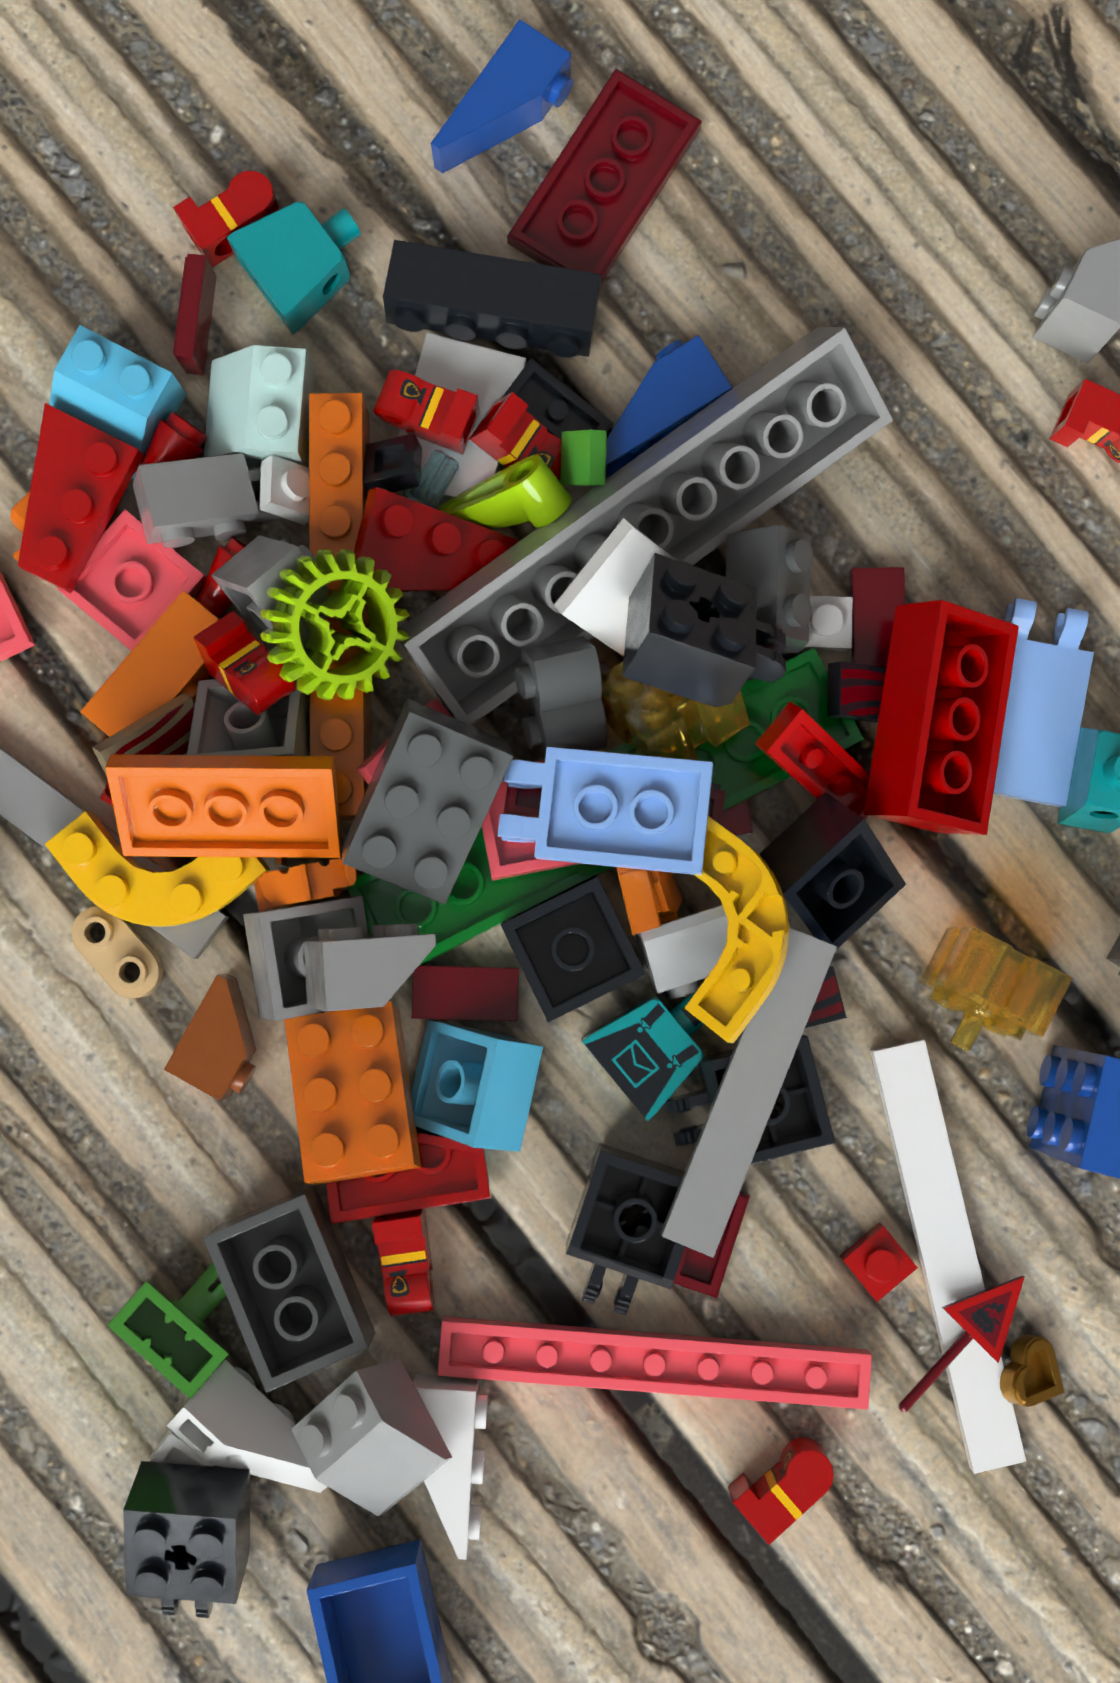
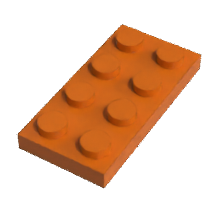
M110 754L105 769L123 856L341 857L343 842L334 756Z

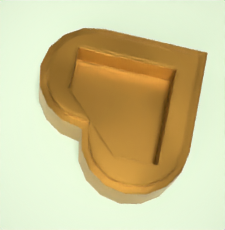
M1021 1335L1017 1338L1011 1348V1362L1001 1372L1000 1390L1003 1397L1010 1403L1030 1407L1064 1393L1052 1344L1047 1339L1039 1336Z

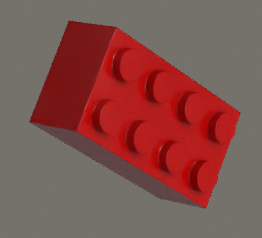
M942 599L896 605L863 815L942 834L987 835L1018 636V625Z

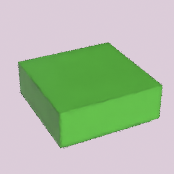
M605 430L562 432L560 483L563 486H605L607 434Z

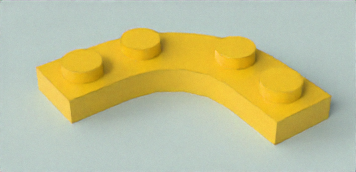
M93 811L83 812L45 843V846L77 887L94 904L115 917L145 926H175L208 917L224 908L258 881L257 877H261L262 873L271 871L262 857H197L187 865L168 872H157L142 867L131 857L123 856L122 848Z
M708 816L702 876H695L706 883L722 902L728 920L727 943L717 964L687 1003L685 1009L726 1042L734 1043L767 999L781 974L789 940L788 912L781 887L767 863L747 843Z

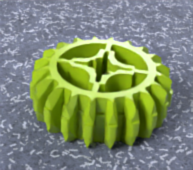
M320 549L317 551L315 561L310 556L305 555L297 558L299 574L286 568L279 571L281 580L286 585L284 590L275 587H269L266 590L270 598L277 600L275 610L265 608L260 611L262 618L273 621V628L266 629L260 634L262 641L277 643V646L266 657L273 664L284 663L279 675L288 682L297 680L298 691L309 695L316 690L317 696L324 700H331L336 692L340 698L345 700L354 699L356 687L365 693L374 691L372 675L383 680L391 677L385 665L387 659L395 662L403 659L400 652L393 648L396 640L405 641L410 638L407 632L397 629V622L404 621L410 614L406 609L394 608V604L400 600L404 593L401 592L400 588H386L392 575L383 569L374 571L375 561L372 558L361 556L356 560L353 551L341 549L335 557L331 550ZM344 579L339 591L333 590L329 598L322 604H314L308 601L310 596L321 586L331 581ZM365 604H367L369 611V630L365 627L362 619ZM319 614L332 618L337 617L335 620L341 621V628L349 631L351 635L340 632L334 633L335 630L329 629L330 622L320 618ZM300 618L309 628V639L305 647L309 650L308 655L300 639ZM350 646L362 648L346 664L328 669L332 660L338 661L345 649Z

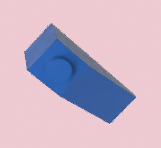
M519 19L432 140L431 149L434 168L441 173H445L541 122L553 105L557 108L560 107L569 95L573 85V79L571 78V53Z
M699 335L685 344L682 340H676L657 354V361L653 363L607 438L606 479L732 389L731 384Z

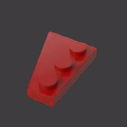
M45 403L17 566L71 594L144 457L140 450Z
M376 487L370 489L354 554L356 560L361 556L372 558L375 561L374 571L383 569L392 575L386 588H400L401 592H449L517 543V539Z
M417 1133L421 1168L326 1183L331 1224L491 1199L485 1149L473 1148L445 1137Z

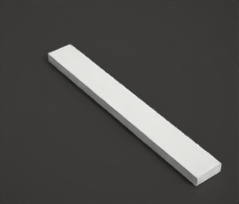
M917 1039L870 1050L938 1338L942 1354H944L965 1330L942 1307L984 1291L985 1287L926 1042L924 1039ZM972 1339L946 1368L969 1468L976 1474L1027 1461L1013 1403L1008 1402L1000 1390V1377L1004 1369L1002 1358L1000 1357L998 1364Z

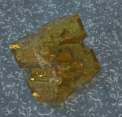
M623 661L601 675V699L606 721L628 746L632 743L635 744L638 755L697 760L694 749L708 740L716 747L750 725L741 690L731 704L713 707L622 677Z
M967 926L961 929L958 927L946 928L919 983L933 990L929 997L932 1001L958 1013L959 1010L964 1012L950 1042L954 1046L969 1052L982 1027L1002 1037L1008 1035L1020 1041L1024 1033L1043 1037L1073 978L1034 957H1028L1012 949L1011 945L974 926Z

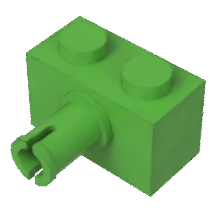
M213 1262L208 1265L205 1272L180 1300L174 1298L171 1301L146 1280L107 1325L190 1399L229 1355L227 1350L204 1330L207 1326L204 1320L226 1296L221 1281L212 1291H208L209 1287L219 1277Z

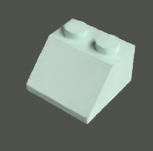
M252 345L212 360L205 433L207 438L204 444L203 458L244 453L247 467L261 468V462L273 454L308 467L309 393H314L315 369L306 349Z

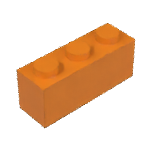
M182 590L82 708L80 713L110 737L181 694L191 697L195 704L198 681L209 680L211 675L208 673L193 637L219 619Z

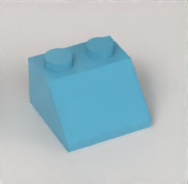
M79 325L54 369L49 405L139 449L145 455L159 420L166 421L172 411L177 413L187 394L172 372Z
M427 1019L411 1091L416 1127L473 1148L520 1152L543 1046L501 1034Z

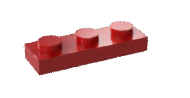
M790 701L755 744L816 801L826 792L866 820L868 816L863 815L870 774L802 708Z

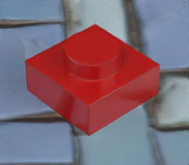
M880 1222L839 1256L876 1302L918 1268Z

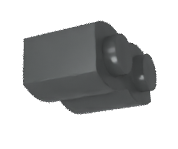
M581 636L523 649L521 651L522 666L516 667L515 678L522 699H528V717L522 718V730L529 749L535 748L545 760L547 747L588 751L606 748L607 725L601 699L602 681L596 647Z

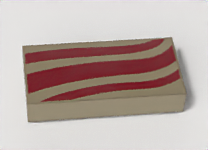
M181 694L92 747L106 777L105 767L110 754L187 755L195 707L192 698Z

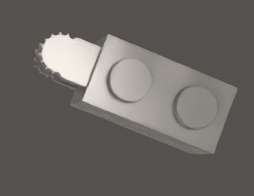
M244 453L139 465L133 481V488L147 544L163 542V546L166 548H177L193 543L197 537L215 535L216 540L227 541L231 537L237 539L247 533L246 531L250 530L253 523L282 519V517L259 510L260 501L255 500L254 491L260 490L261 469L248 470Z

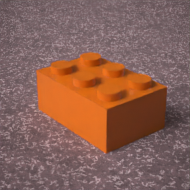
M389 1001L384 1007L328 1011L284 1019L304 1183L320 1185L421 1168L400 1010L395 1004Z

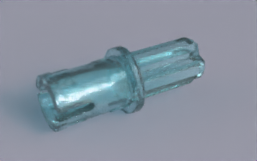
M434 450L421 471L420 486L412 488L410 491L406 489L402 495L410 500L440 510L437 506L458 471L459 463L445 452Z

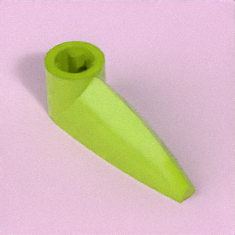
M532 455L486 478L435 509L490 530L531 521L535 527L541 528L558 519L568 509L572 497L539 455Z

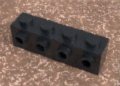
M394 240L383 293L386 323L395 324L398 328L409 332H419L425 329L443 332L458 340L467 341L479 338L497 341L500 345L511 349L532 347L549 350L552 354L559 357L570 358L576 355L589 357L602 274Z

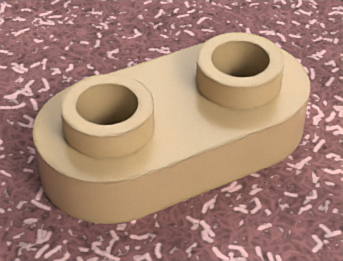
M98 906L87 908L76 917L71 931L75 947L116 994L125 998H141L152 994L160 986L164 974L162 961L130 922L115 917ZM99 922L105 928V936L102 941L97 943L91 938L90 930L94 924ZM130 962L136 963L140 969L139 978L134 982L129 981L124 973L125 967Z

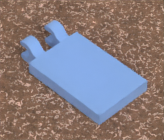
M1015 598L1014 604H1007L1004 621L1018 625L1019 629L993 795L1064 807L1068 799L1094 652L1079 650L1080 642L1086 631L1089 612L1067 608L1065 614L1058 613L1054 628L1053 644L1027 640L1035 618L1037 602Z
M547 747L545 763L512 759L504 776V782H507L509 787L522 789L542 788L539 818L500 814L497 836L502 837L503 841L536 842L534 853L536 859L702 876L713 762Z

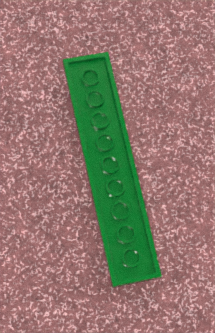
M814 647L786 661V672H784V677H781V680L767 683V681L761 682L760 679H750L746 681L731 704L713 707L702 703L607 752L713 762L712 783L722 785L721 790H726L723 812L791 778L755 744L790 701L802 708L845 751L860 744L864 738L854 720L827 717L828 671ZM481 826L445 904L367 873L356 877L354 885L348 887L347 890L351 897H363L367 929L370 936H373L372 926L415 923L418 925V934H435L436 946L420 963L422 965L614 867L578 864L492 881Z

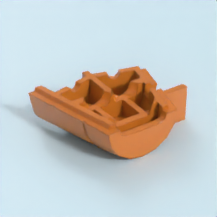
M342 858L329 860L327 866H321L319 862L289 867V871L279 869L264 872L261 877H257L258 881L254 883L258 910L264 911L339 897L344 889L354 885L356 869L342 864Z
M616 867L632 935L661 927V924L679 919L677 911L683 899L671 872Z

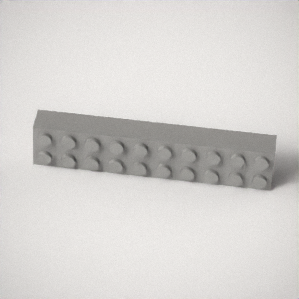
M817 327L608 477L605 486H596L569 505L568 509L554 522L534 530L399 627V630L407 632L410 637L405 641H399L451 716L472 725L517 693L515 669L522 666L521 651L523 649L581 636L588 641L594 637L563 616L553 605L623 518L675 559L694 565L726 542L727 534L736 533L744 529L892 422L893 419L845 327Z

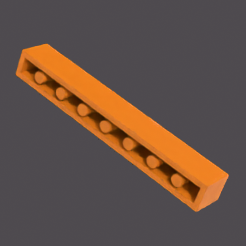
M309 393V551L315 557L320 549L331 550L335 557L341 549L354 552L368 497V491L363 484L365 446L370 443L369 411L362 393ZM344 579L325 584L329 589L328 598L333 590L339 591ZM365 604L362 619L365 627L369 630V611L367 604ZM326 616L325 620L330 622L329 629L335 630L334 633L340 632L351 635L349 631L341 628V621L335 620L337 617ZM350 646L345 649L338 661L332 660L328 669L346 664L362 648ZM356 687L354 699L345 700L340 698L336 692L331 700H324L317 696L315 690L310 694V756H334L340 821H353L369 786L356 769L371 755V691L365 693Z

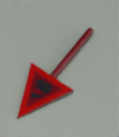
M1019 1276L942 1307L965 1331L899 1403V1410L901 1412H907L972 1339L999 1364L1025 1276Z

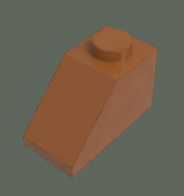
M218 974L215 977L164 1068L165 1071L219 1101L230 1097L233 1091L241 1094L256 1069V1066L250 1063L256 1052V1046L237 978L229 974Z

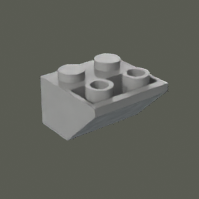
M417 923L372 926L373 936L363 937L362 927L318 929L319 940L303 941L307 1006L323 1011L384 1007L436 946L435 934H418Z

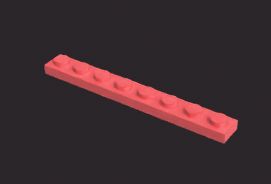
M443 1316L437 1376L868 1410L872 1354L868 1349Z

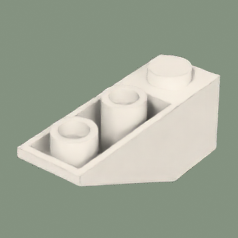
M224 1360L194 1396L185 1403L166 1425L206 1463L224 1468L250 1469L251 1475L319 1493L327 1488L326 1485L314 1478L292 1433L291 1428L296 1425L292 1414L283 1406L272 1403L256 1388L254 1380L247 1372L238 1367H233L227 1360Z
M415 1374L413 1384L452 1455V1458L424 1480V1483L458 1559L467 1560L469 1540L480 1539L482 1505L472 1504L473 1484H483L485 1450L475 1449L476 1429H486L488 1395H478L479 1379Z

